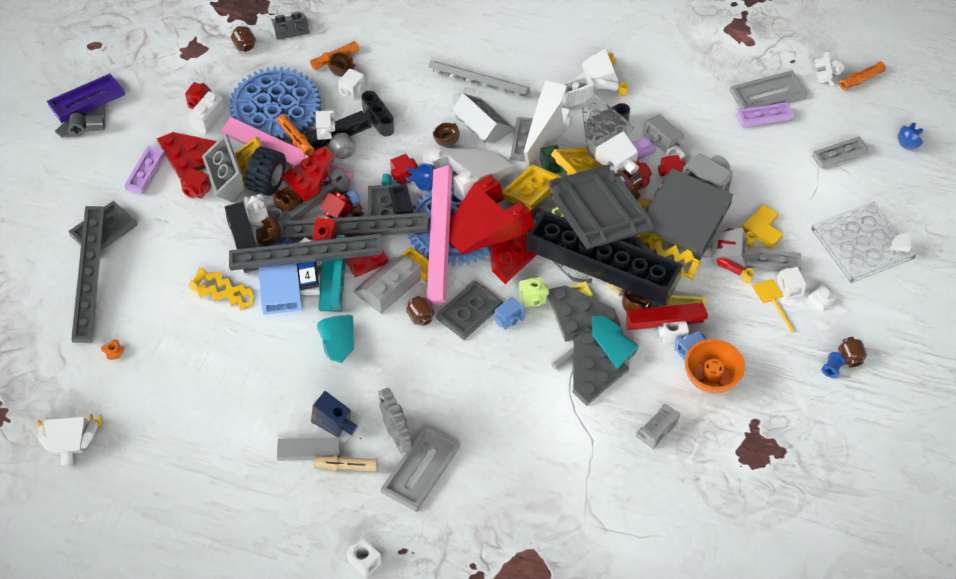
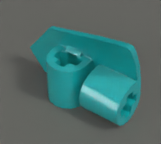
M353 315L333 316L325 318L317 324L325 354L332 361L343 363L354 350Z
M604 315L592 316V336L615 368L618 369L626 359H632L638 351L639 345L626 337L622 329Z

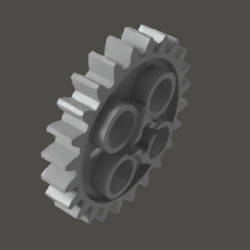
M389 387L378 391L379 407L389 436H392L393 442L401 454L411 451V436L401 405L397 404V400L394 398V394Z

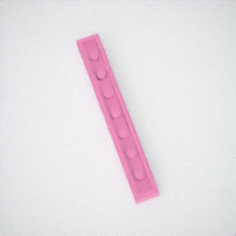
M232 117L228 119L221 130L222 134L226 133L230 138L243 144H247L257 136L260 138L262 146L284 153L286 164L293 167L309 157L305 156L301 149ZM330 163V165H329L330 171H329L328 174H330V173H331L332 171H334L335 169H342V168H340V167H338V166H336V165ZM342 169L351 182L354 177L353 173ZM328 177L323 181L329 183Z
M449 165L433 170L427 299L431 305L444 303L447 297L452 167Z

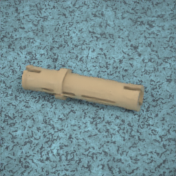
M315 455L314 468L332 469V471L339 469L377 472V459ZM326 462H341L344 464H330ZM348 463L365 464V466H363V465H348Z

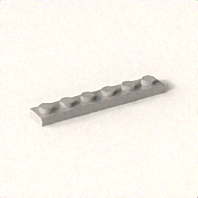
M437 61L429 62L428 67L438 74L447 72L449 77L459 79V76L465 77L467 82L475 83V81H479L482 86L491 88V85L497 86V90L507 92L508 89L514 91V95L521 97L530 92V87Z

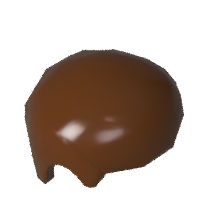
M340 52L332 54L328 61L330 71L339 77H342L349 69L354 70L356 65L353 64L352 57H348Z
M441 123L433 131L435 142L442 147L454 145L460 136L456 123Z
M287 187L277 190L273 195L276 207L287 212L292 211L302 202V199L294 191H289Z
M266 217L264 220H261L263 227L256 229V241L259 245H272L280 237L281 229L279 222L273 217Z
M625 290L622 297V306L625 311L651 308V300L632 292L627 293Z

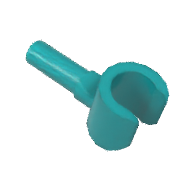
M383 174L381 185H400L392 181L390 174Z

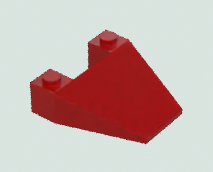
M488 175L474 183L450 219L449 243L461 255L519 237L535 228L531 210L521 201L506 210L498 205L499 202L504 200L500 183L492 175Z

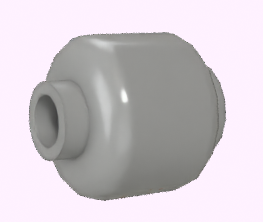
M346 133L334 134L329 143L331 151L339 159L350 158L356 148L354 141Z

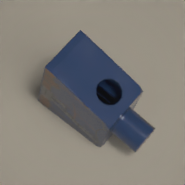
M324 391L313 404L311 423L338 437L342 431H345L352 436L358 428V425L350 420L351 410L327 391Z

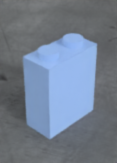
M297 264L260 267L259 280L263 315L301 311L302 305Z

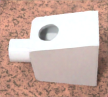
M624 132L596 147L595 159L602 165L610 164L609 170H614L615 174L627 170L633 175L638 171L639 166L636 165L638 151Z

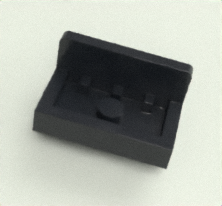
M294 12L291 13V16L278 15L275 16V19H271L277 40L309 33L307 18L304 13Z

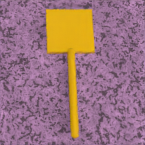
M770 279L752 285L761 302L772 301L790 331L794 332L793 326L776 301V299L783 297V294L774 280Z

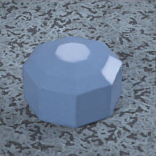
M354 189L345 192V196L350 199L348 203L353 205L352 208L358 204L360 205V197Z

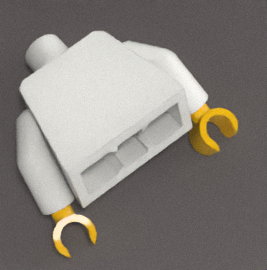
M604 49L599 53H593L582 63L584 73L576 76V79L588 75L594 83V90H618V94L621 96H625L628 93L626 82L618 84L619 80L613 67L616 63V57H614L612 52L607 54Z
M90 414L89 423L84 417L51 420L47 417L44 423L37 420L39 426L38 440L45 450L50 451L51 454L61 455V466H72L73 454L83 453L84 448L89 446L97 428L102 425V417L99 415L97 419H94L93 414Z

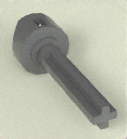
M335 169L328 174L329 183L322 187L320 193L307 202H302L288 213L292 221L298 220L322 202V199L328 192L334 193L337 191L344 194L348 191L350 179L342 169Z

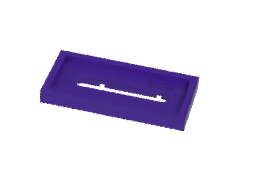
M109 73L47 100V104L58 120L63 123L69 120L71 114L88 112L124 96L125 92ZM82 100H85V101H83V102H81V103H78V104H76V105H74V106H71V105L75 104L76 101H77V102H80V101H82Z

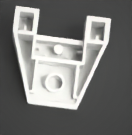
M545 81L524 149L527 167L531 166L565 132L566 126L569 127L572 117L570 116L569 109L563 108V105L567 104L569 99L566 85Z
M436 148L423 154L424 163L432 164L436 168L449 165L452 167V172L458 174L453 177L454 196L461 201L464 200L477 181L492 175L499 182L514 170V165L494 151Z

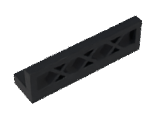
M359 111L335 121V131H332V136L336 133H346L352 136L372 128L371 115L368 111ZM316 129L304 134L307 137V141L314 148V151L328 146L331 140H318Z

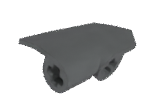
M101 105L83 114H71L69 120L59 126L55 133L64 138L81 136L84 132L105 130V106Z

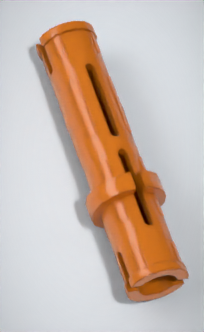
M353 41L334 51L325 52L320 57L310 60L311 67L317 70L322 66L328 65L332 54L340 52L348 56L358 52L359 46L357 42Z
M880 61L840 80L839 85L842 90L858 86L863 81L884 72L886 66Z
M285 114L280 115L277 123L290 136L293 144L299 147L305 156L312 155L314 148L307 141V137L299 132Z

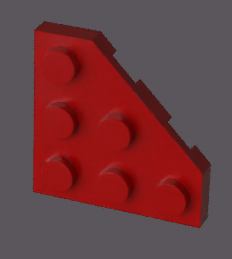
M176 132L157 138L160 148L165 151V156L178 178H182L189 168L197 171L206 168L202 155L217 142Z
M327 147L319 148L314 154L303 159L294 168L287 170L281 178L304 202H307L321 192V183L323 180H326L330 171L329 165L334 162L335 156Z
M525 233L519 237L490 246L492 272L505 285L537 256V254L526 250L527 235Z

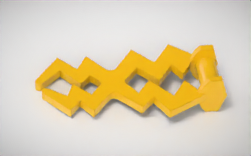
M652 237L641 241L644 245L649 243L650 250L652 252L657 251V254L667 258L673 255L675 262L685 259L686 265L692 261L687 273H685L684 267L682 268L681 277H686L690 280L694 279V275L701 262L694 258L690 250L679 254L677 245L664 251L661 241L654 244Z
M199 267L196 276L189 283L191 290L197 291L200 298L211 294L215 302L228 297L230 306L238 303L240 310L254 305V295L251 287L245 289L244 284L232 287L228 278H221V272H206L203 268ZM205 278L207 282L216 279L218 288L225 285L226 290L217 292L215 284L207 288L205 283L200 286L199 284ZM241 292L243 298L249 295L252 301L243 303L241 296L235 297L234 294Z

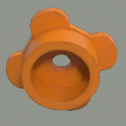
M113 339L110 343L101 347V351L106 353V357L109 360L118 359L125 351L124 347L119 345V340Z

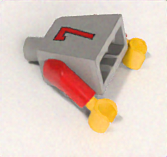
M742 227L737 229L728 228L721 233L715 234L712 246H708L703 257H713L717 267L724 268L737 275H742V280L745 283H750L753 279L754 271L751 268L744 270V267H746L747 246H753L755 242L753 238L754 233L749 231L745 234Z

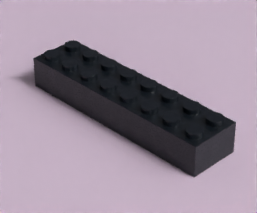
M545 210L541 212L536 220L535 228L531 229L527 235V251L664 306L667 305L681 278L683 264L622 240L586 249L565 218Z

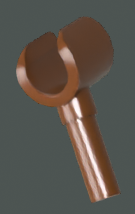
M359 204L350 210L353 217H360L364 214L361 211L363 207Z

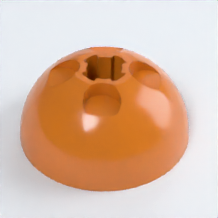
M707 339L697 342L688 350L685 358V370L689 380L695 387L706 393L720 394L733 389L740 382L744 375L745 362L739 350L730 343L718 339Z

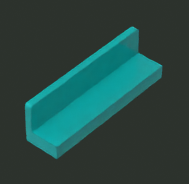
M337 235V239L345 238V235ZM346 258L323 261L319 311H342Z

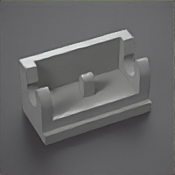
M660 114L646 120L642 132L644 136H647L650 141L665 153L671 147L679 146L680 144L677 141L684 137V134Z
M663 404L659 412L636 433V437L652 449L679 422L681 413L667 404Z

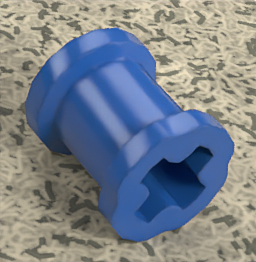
M832 352L828 356V362L822 366L821 370L827 377L837 378L840 367L845 364V357L838 352Z

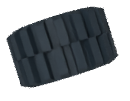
M264 146L257 148L250 157L245 171V186L247 189L266 196H272L283 181L281 176L285 174L286 170L285 154Z

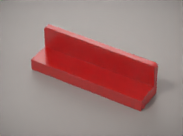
M703 302L626 310L627 330L657 328L664 323L686 321L687 324L704 323V319H708V313Z

